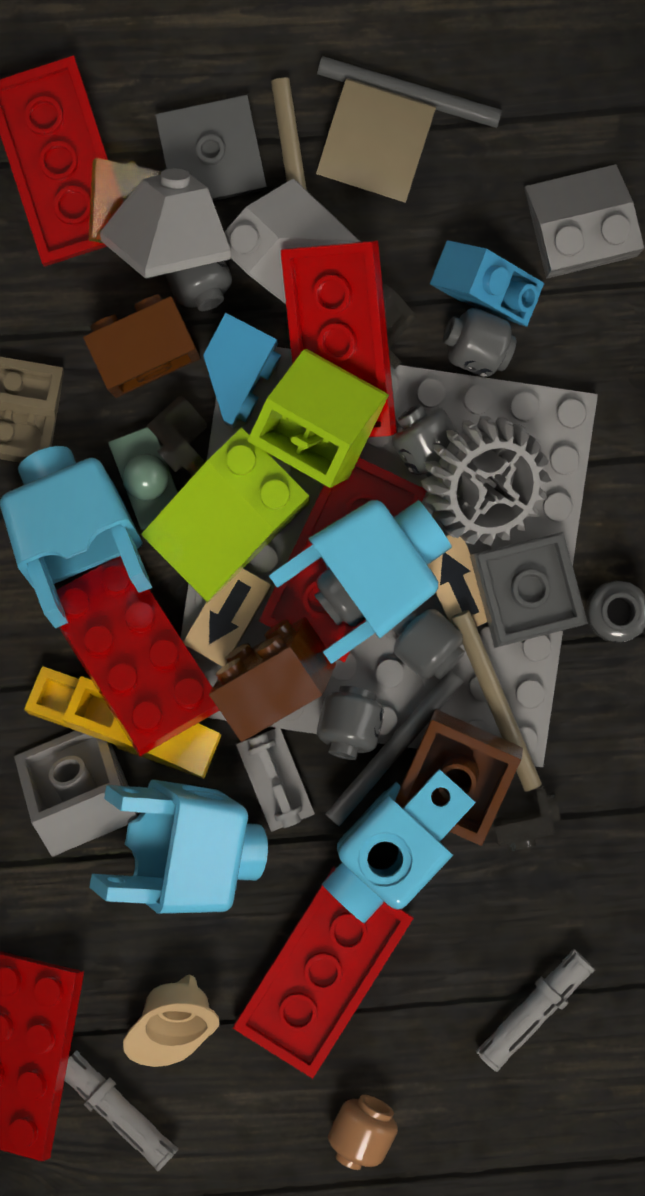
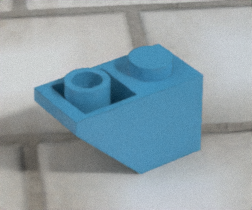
M447 240L430 285L458 301L527 327L544 283L488 249Z
M227 313L222 318L203 356L223 420L226 425L234 428L239 419L247 422L259 400V397L252 393L261 377L266 380L270 379L281 355L275 352L278 345L277 339Z

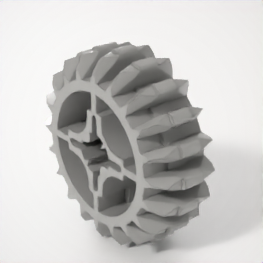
M481 415L477 426L470 420H463L462 433L459 435L453 430H446L450 443L447 448L439 444H433L435 453L441 459L439 463L436 461L424 462L425 468L433 475L421 480L423 488L429 492L424 498L425 504L433 511L431 515L439 526H444L445 531L454 538L461 537L466 543L473 545L479 539L483 544L492 546L496 535L502 540L510 541V529L513 527L526 531L523 519L528 514L539 517L538 510L534 507L536 501L548 499L546 492L540 486L552 481L549 473L543 470L550 462L547 460V456L540 451L542 447L540 442L530 435L528 430L522 425L513 424L504 417H498L494 421L488 416ZM515 472L513 483L511 485V478L513 473ZM479 474L485 479L489 477L497 486L493 487L487 482L483 485V482L476 478L475 475ZM460 476H462V484L459 490L457 491L458 481Z

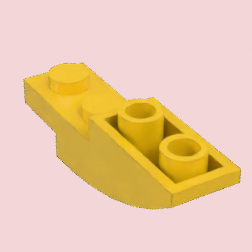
M42 666L24 708L28 714L114 744L118 749L138 755L91 679L82 676L78 679ZM197 723L140 757L204 779L221 734Z

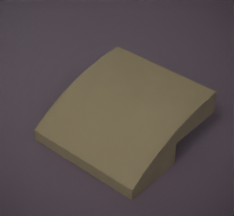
M346 78L316 174L406 203L437 106Z
M0 357L1 460L21 463V461L34 452L52 447L64 374L63 367Z

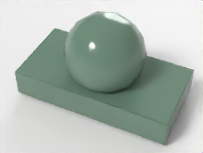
M153 426L108 442L142 531L150 525L178 493Z

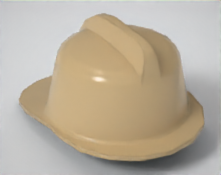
M186 975L177 983L163 984L150 992L146 999L142 1017L131 1027L123 1039L124 1052L130 1060L145 1066H168L180 1062L191 1055L208 1036L216 1031L219 1027V1016L214 1010L209 1008L208 998L198 988L195 977Z

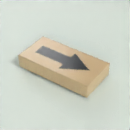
M447 535L446 537L452 548L428 564L438 580V589L435 594L447 620L453 625L452 617L454 615L469 610L476 627L486 623L487 619L470 558L471 554L461 537L454 538Z
M242 569L208 603L206 602L183 643L218 665L225 666L227 663L225 657L238 646L272 585Z

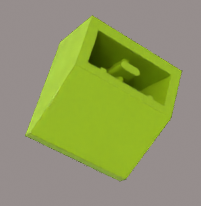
M304 349L267 397L247 441L331 488L349 479L389 394L312 351Z

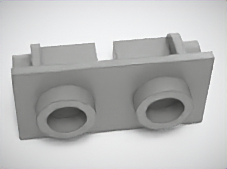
M275 728L236 744L271 832L282 827L293 826L301 822L302 819L315 814L281 729Z

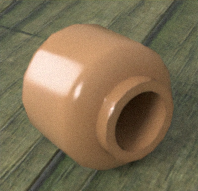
M361 1095L359 1099L345 1101L328 1134L329 1143L337 1152L335 1155L336 1159L344 1166L354 1170H359L361 1166L375 1167L381 1164L398 1131L397 1123L393 1118L394 1112L392 1108L383 1101L369 1095Z

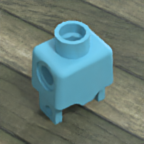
M54 446L38 450L21 461L18 470L23 486L2 495L0 507L18 569L35 589L44 615L55 628L67 624L68 620L54 584L121 556L128 576L139 593L152 588L137 550L143 542L114 483L99 460L87 458L76 463L69 448Z
M371 500L309 537L308 539L312 545L270 574L269 577L275 586L279 588L320 558L324 561L327 569L330 568L366 618V621L323 650L324 655L332 664L374 633L379 639L382 638L433 596L438 589V580L428 564L450 550L452 545L419 500L395 517L392 516L381 501Z
M440 769L433 774L403 808L395 802L400 790V785L395 782L375 800L337 843V851L342 863L322 885L362 923H365L384 902L393 909H402L407 906L453 856L440 841L476 802ZM439 787L447 789L450 795L449 801L443 806L435 805L431 799L432 792ZM384 841L395 844L398 848V854L392 865L380 869L368 863V853L374 845Z
M151 780L148 788L106 785L104 796L106 801L120 811L141 813L136 819L128 823L125 845L132 851L135 858L133 876L91 875L89 888L105 901L145 903L159 914L225 912L233 905L237 880L256 881L263 874L268 856V842L264 828L258 824H247L248 813L246 809L219 790L159 780Z

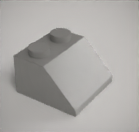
M616 164L524 187L546 279L634 258L643 251L644 245L634 203Z
M75 730L14 756L31 823L52 857L127 826L130 821L138 817L137 812L120 811L104 799L106 785L129 786L112 744Z

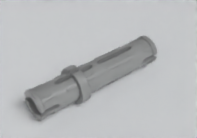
M573 948L554 971L546 978L541 976L535 982L537 987L530 996L476 1049V1053L479 1054L480 1058L489 1067L498 1072L558 1008L563 1010L567 1006L568 1001L566 999L595 971V968Z
M77 1050L69 1057L65 1082L73 1087L86 1101L84 1106L90 1112L94 1109L104 1117L127 1142L137 1149L159 1171L179 1148L164 1137L142 1113L122 1096L114 1087L116 1083L110 1077L106 1080Z

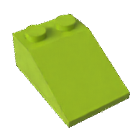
M242 427L204 463L141 534L207 603L310 504V496L266 451L247 441L250 435Z

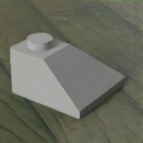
M166 169L161 172V175L142 179L100 231V241L144 278L231 259V250L208 187L183 169Z
M291 179L246 206L224 232L231 250V259L249 276L285 304L286 298L281 260L282 249L361 242L295 179Z

